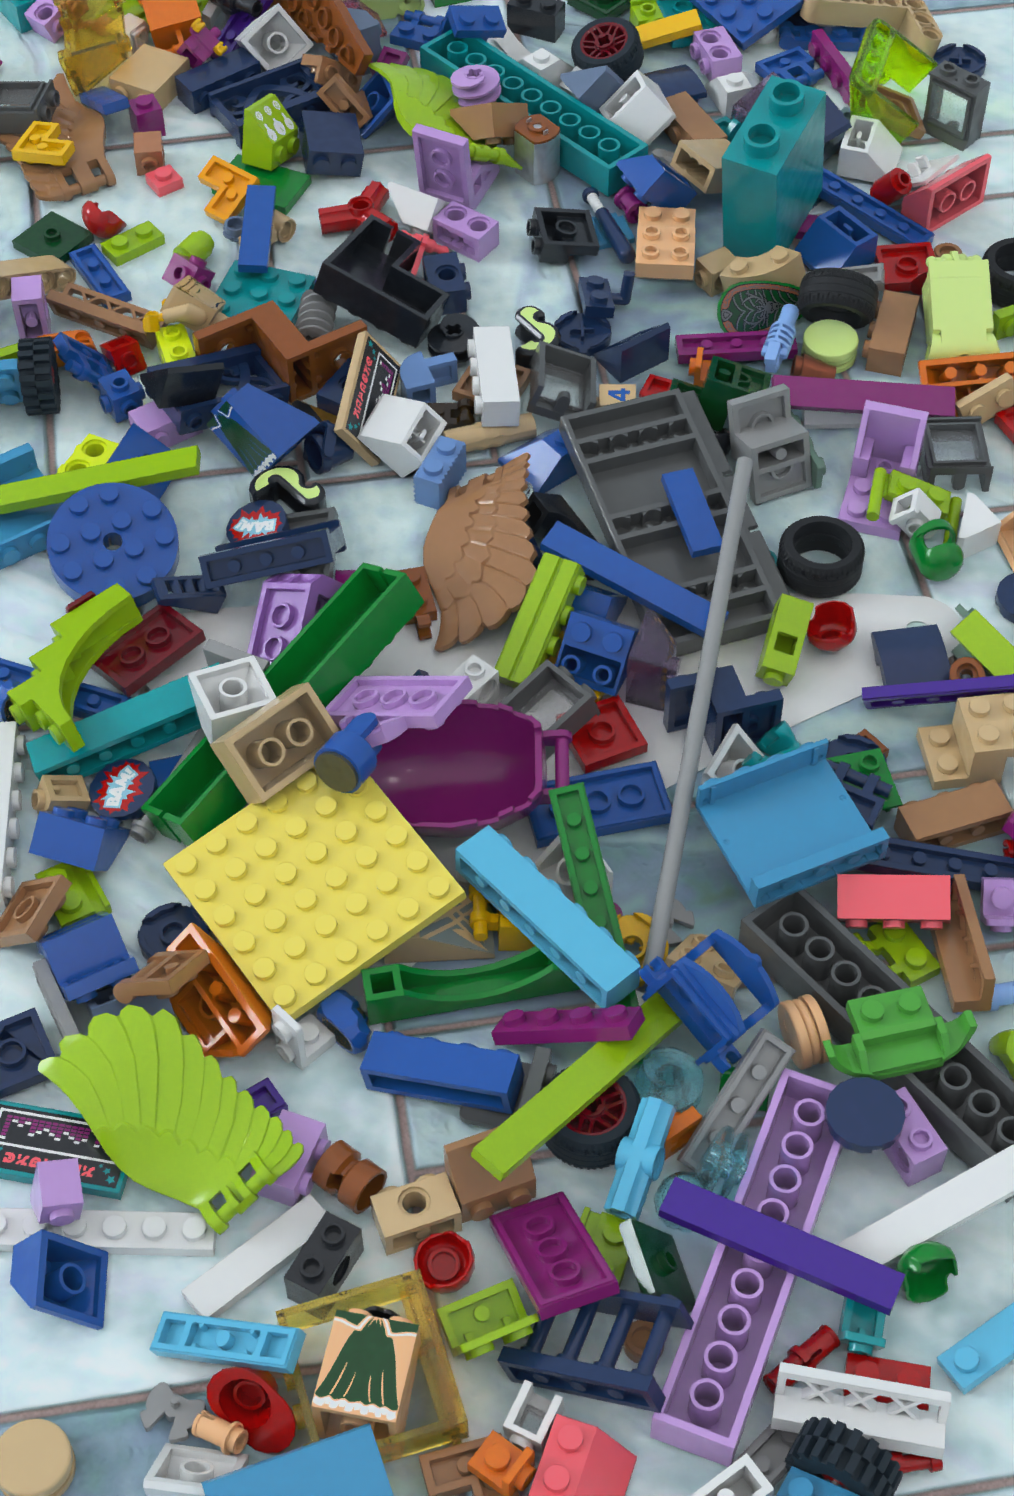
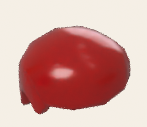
M87 201L82 206L83 222L96 237L103 239L112 238L127 226L112 211L102 212L98 208L99 204L97 202Z
M834 600L817 605L814 617L809 621L807 628L809 643L821 651H839L849 645L857 633L853 607L846 602Z
M454 1231L431 1234L419 1244L413 1258L417 1278L426 1288L440 1294L457 1292L468 1284L475 1270V1254L469 1240L464 1239Z

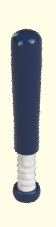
M595 187L586 188L582 193V198L593 209L595 218L617 257L623 264L632 263L636 257L632 245L613 219L609 210L602 205L598 190Z

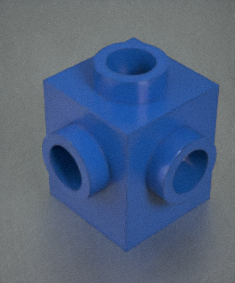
M125 368L97 379L101 395L99 396L100 405L104 413H110L116 423L129 419V411L143 406L142 400L146 398L145 391L139 381L135 382Z

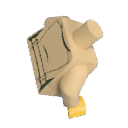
M187 275L173 286L168 297L162 301L161 313L148 311L144 315L143 330L144 332H157L160 330V322L164 321L165 324L179 322L193 331H198L230 317L222 313L226 305L225 300L190 275Z

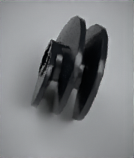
M459 313L448 314L442 319L440 324L430 329L427 335L429 355L434 357L454 352L457 364L468 361L470 358H468L467 340L473 339V327H479V325L468 315Z

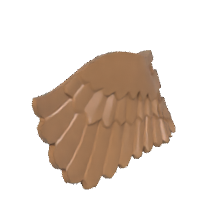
M58 73L53 79L55 90L59 92L60 104L56 108L51 122L59 123L61 134L57 139L73 141L75 152L65 166H52L51 164L42 163L29 164L23 161H17V163L21 165L25 179L30 183V188L35 191V196L39 200L66 202L72 200L75 195L81 194L83 196L98 191V187L104 185L110 187L116 185L117 182L105 156L106 126L102 114L76 101L68 87L64 74ZM0 134V143L5 145L6 149L11 152L23 134ZM99 167L101 175L94 177L91 169ZM73 175L76 183L68 185L64 177Z
M527 452L496 468L495 473L490 475L484 473L469 480L468 484L463 487L457 485L450 488L445 504L437 510L432 520L423 547V564L428 581L441 610L439 635L434 648L438 652L453 647L457 641L463 645L470 643L483 632L484 628L488 630L497 629L508 620L512 612L520 610L537 570L533 565V561L538 555L534 545L529 541L533 537V532L526 524L530 513L524 508L529 502L528 497L523 493L528 488L525 479L529 476L527 468L530 464L527 461L531 455Z

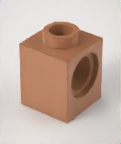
M161 130L133 132L137 176L145 175L159 167L165 166Z

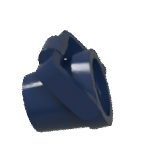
M329 420L319 421L320 423L304 441L303 458L308 462L310 468L319 475L350 461L354 456V450L334 432L335 424Z

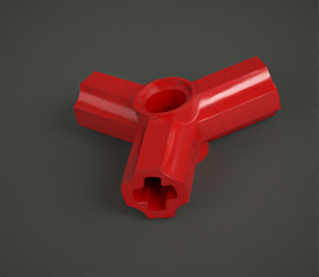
M372 181L369 186L365 187L360 196L353 197L349 200L348 204L319 208L318 214L322 235L348 230L354 232L372 214L394 227L388 243L393 241L398 231V223L380 212L389 199V190L381 182Z

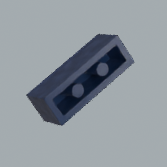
M241 47L175 76L178 99L194 114L209 109V92L260 74V62L245 48Z

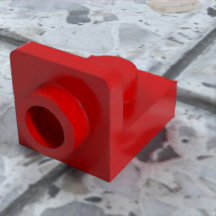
M127 334L100 345L102 354L113 362L116 372L125 368L131 376L147 368L138 340Z

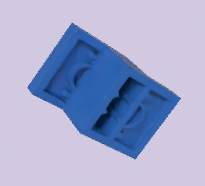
M100 911L46 934L39 941L35 942L39 953L46 959L63 998L69 1002L76 1001L77 1004L89 1001L98 996L97 989L106 985L111 986L113 989L122 979L131 978V974L140 971L135 958L127 952L112 914L105 911Z

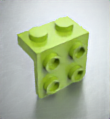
M513 1278L435 1310L453 1358L464 1354L466 1361L494 1350L495 1347L492 1341L502 1337L504 1345L534 1333L531 1324L540 1321L537 1313L527 1316Z

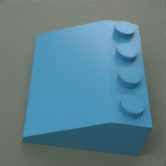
M370 1423L201 1482L205 1496H394Z

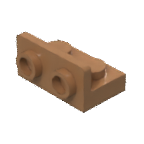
M303 54L301 65L311 68L310 73L315 74V83L324 86L338 73L356 94L359 92L362 76H355L339 61L326 56Z

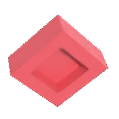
M170 164L145 174L146 183L159 197L184 188L183 178Z

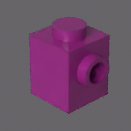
M153 93L140 95L137 98L128 100L130 104L128 110L131 128L134 132L161 130L162 137L166 136L163 111Z

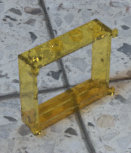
M420 1269L275 1311L277 1325L303 1330L334 1321L336 1309L348 1311L349 1309L357 1308L363 1310L370 1306L380 1307L401 1301L406 1318L411 1320L413 1324L419 1325L421 1344L418 1356L438 1422L376 1440L383 1464L448 1443H452V1446L462 1443L461 1439L469 1437L468 1419ZM297 1361L294 1373H283L287 1391L296 1390L299 1403L292 1405V1410L298 1431L307 1430L310 1443L302 1445L306 1446L320 1440Z

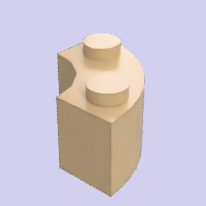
M777 245L769 252L759 256L747 258L736 256L719 276L725 291L729 286L738 282L757 280L781 282L799 287L806 272L801 252Z

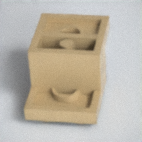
M1014 692L957 698L952 724L918 728L916 737L932 790L967 787L975 782L983 783L993 779L997 783L1001 782L1007 757H1014Z

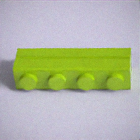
M544 552L496 663L495 669L499 671L500 683L516 688L544 661L549 660L550 656H556L561 645V638L558 636L563 625L567 626L571 611H574V607L571 606L575 596H581L586 587L587 577L584 576L585 572L580 564Z

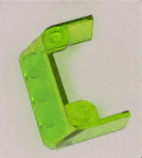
M879 18L874 19L866 27L849 76L850 118L852 115L880 120L900 144L918 127L919 123L878 92V84L884 85L891 78L910 93L938 63L887 22Z

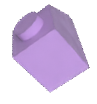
M78 1158L37 1162L30 1201L39 1224L50 1223L53 1226H64L80 1219L84 1200Z

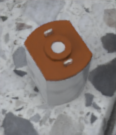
M542 114L527 116L521 119L514 128V160L523 167L522 171L515 168V172L534 186L552 181L560 172V127Z

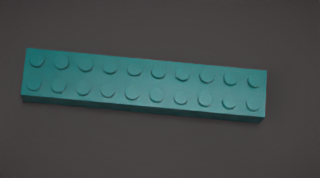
M451 29L420 46L421 68L448 78L457 69L467 65L478 64L494 68L499 73L502 88L500 96L494 102L528 103L529 116L542 114L559 126L560 166L592 187H595L607 197L628 185L621 178L623 172L616 163L622 159L648 155V144L481 38H454Z

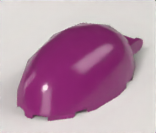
M463 699L462 703L453 710L439 728L434 730L408 728L397 738L382 744V749L376 756L377 767L370 776L419 836L462 838L475 835L488 825L497 831L528 816L538 805L551 804L548 790L570 785L569 744L572 742V732L565 729L542 731L541 723L532 715L529 716L514 711L511 706L499 702L496 705L478 703L477 700ZM545 746H555V788H547Z

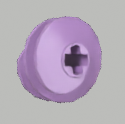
M467 65L457 69L450 77L453 85L452 92L459 98L458 105L461 107L494 102L501 94L502 88L499 73L487 65Z

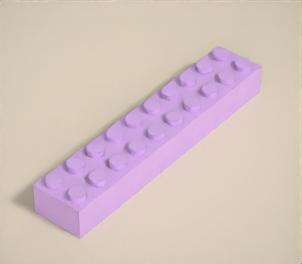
M784 1068L734 1202L809 1234L813 1233L843 1148L831 1136L824 1115L829 1094L837 1085ZM718 1242L690 1315L694 1322L692 1330L685 1329L662 1392L666 1399L661 1413L654 1412L651 1438L727 1467L732 1464L797 1279L796 1275Z

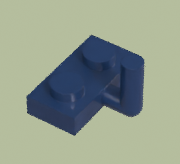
M624 271L620 293H611L608 279L596 275L579 277L578 291L584 316L613 318L614 305H628L631 301L635 273L633 271Z

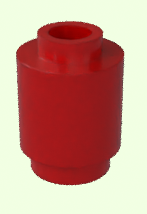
M894 168L873 183L870 195L889 206L911 191V178L904 170Z

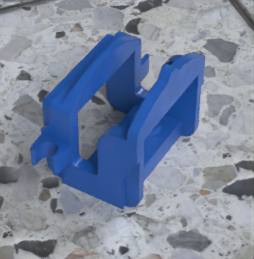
M720 929L711 933L670 967L659 956H656L649 965L646 964L638 971L641 978L648 985L645 989L646 993L641 998L647 1001L658 992L706 1050L702 1056L694 1061L696 1065L699 1066L703 1062L707 1064L711 1061L721 1074L731 1068L726 1058L732 1065L742 1058L733 1043L780 1003L775 987L762 966L761 957L758 954L751 953L738 940ZM712 946L762 1005L744 1020H742L740 1012L724 987L713 975L695 963Z

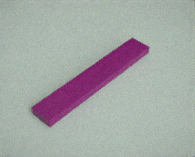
M773 375L771 378V387L783 383L789 387L791 409L863 414L865 402L870 400L929 412L928 418L955 417V387L788 375Z

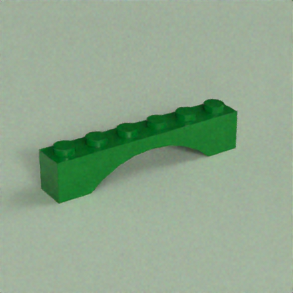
M536 946L513 957L473 968L429 970L393 964L361 970L369 1025L582 990Z

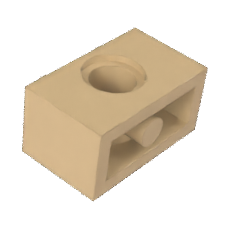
M446 1171L436 1175L432 1173L422 1175L414 1182L400 1187L388 1186L381 1189L377 1194L370 1196L372 1216L386 1256L418 1246L431 1234L443 1233L445 1231H454L455 1233L462 1231L461 1210ZM411 1207H421L424 1209L416 1214L407 1212Z

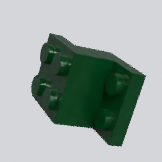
M713 355L702 387L673 378L669 390L679 388L681 393L694 390L713 431L722 432L728 415L727 401L769 388L772 374Z

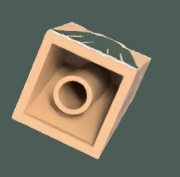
M352 1308L348 1311L336 1309L311 1404L318 1438L325 1439L370 1423L378 1449L400 1454L421 1344L419 1325L413 1324L411 1320L400 1316H392L389 1319L374 1317L371 1313L362 1309Z

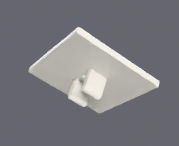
M956 154L928 161L926 155L915 157L917 162L907 164V173L911 178L912 188L927 185L960 158L959 155Z

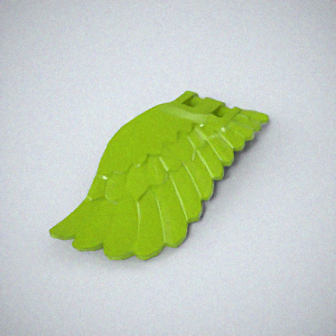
M372 62L369 64L368 67L377 71L390 83L397 120L411 137L412 129L417 123L468 138L470 159L472 161H489L493 164L505 165L522 171L523 167L506 152L505 148L497 147V145H485V140H473L451 117L450 109L460 108L461 106L458 105L459 98L452 92L453 85L450 78L435 74L426 69L411 68L395 63Z
M128 1004L120 1011L118 1016L109 1013L93 1016L88 1025L87 1036L82 1033L65 1036L59 1043L60 1057L46 1058L38 1065V1071L57 1085L70 1098L106 1154L122 1172L134 1182L150 1190L199 1209L206 1222L219 1235H222L230 1227L228 1222L237 1213L242 1215L259 1198L257 1193L266 1184L271 1186L280 1176L289 1171L304 1153L303 1144L299 1142L293 1144L292 1132L289 1130L283 1131L281 1119L278 1116L270 1118V1113L264 1105L254 1108V1099L249 1091L237 1092V1081L233 1076L222 1078L218 1060L213 1055L204 1057L203 1046L195 1034L183 1035L178 1018L165 1009L152 1016L144 1008ZM251 1164L256 1173L246 1181L241 1173ZM222 1192L227 1202L217 1210L212 1201Z

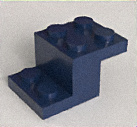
M733 665L716 667L704 737L712 756H714L732 724L738 723L755 744L767 731L780 723L784 701L780 689L759 691L746 696ZM697 673L678 675L674 678L666 679L663 724L667 733L687 729Z

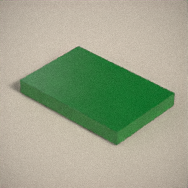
M237 154L230 163L258 177L260 185L276 186L275 209L285 215L289 213L312 183L311 175L278 166L274 170L269 171L244 164L240 154ZM211 188L212 194L215 195L217 191Z

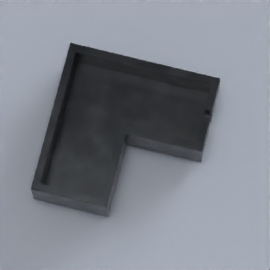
M371 214L322 262L313 292L322 296L326 301L333 302L348 310L350 314L373 324L377 329L395 336L402 343L417 348L427 337L430 329L439 323L450 294L409 272L415 261L421 241L398 230L389 254L384 253L394 227Z

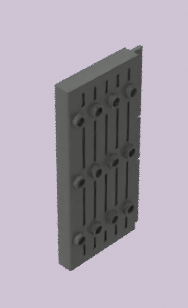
M679 388L561 416L559 432L609 548L711 602L720 552L691 558L661 482L662 474L693 468L720 536L723 538L734 475L724 477V475L732 473L731 467L695 391L681 393ZM747 502L727 605L729 615L724 623L720 645L767 633L777 600L782 593L790 595L761 531L750 532V530L756 529L758 525ZM632 600L652 647L654 644L653 632L656 614V629H658L659 619L661 626L662 624L664 626V637L666 629L676 643L675 657L702 650L703 637ZM661 640L659 650L664 653L665 646L663 640ZM657 654V660L660 661L662 657Z

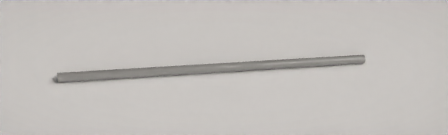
M745 456L737 459L643 967L646 964L649 965L656 956L663 960L753 468V460Z

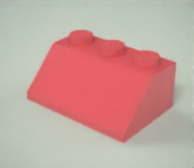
M987 153L963 162L930 181L927 185H923L917 190L908 193L903 197L901 214L933 232L979 205L984 200L992 156Z
M837 874V919L839 922H845V927L849 929L868 928V922L883 923V929H905V923H920V929L941 930L943 929V923H950L951 920L950 875Z
M556 1414L528 1496H625L637 1456L598 1427Z

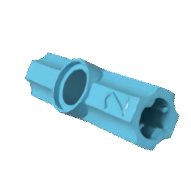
M651 1096L647 1098L642 1097L629 1136L623 1137L618 1146L615 1157V1169L617 1171L604 1205L605 1211L617 1218L639 1220L651 1182L659 1178L665 1160L664 1144L676 1109L673 1105L664 1102L662 1099Z

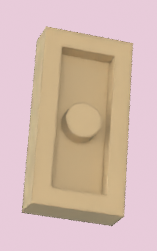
M1006 372L955 402L958 416H981V423H984L993 418L997 412L1010 408L1014 405V379Z

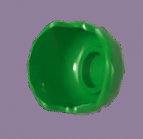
M925 1241L909 1247L901 1255L896 1266V1271L906 1274L901 1287L906 1300L914 1303L930 1302L943 1296L948 1291L947 1278L949 1274L958 1275L956 1257L951 1248L934 1241Z

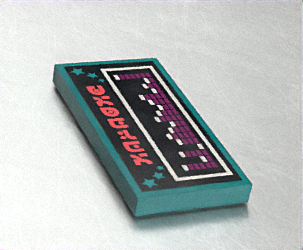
M0 1100V1179L32 1184L37 1162L78 1158L82 1193L121 1200L128 1176L106 1154L82 1114Z

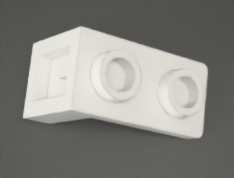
M278 1004L271 1009L273 1019L272 1030L277 1043L275 1049L285 1062L290 1063L292 1061L302 1071L336 1043L335 1035L310 1012L300 1021L296 1022Z

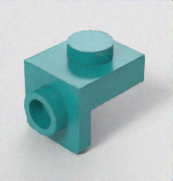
M844 1297L838 1330L840 1342L848 1344L847 1351L866 1356H872L873 1350L884 1349L886 1339L882 1337L886 1314Z

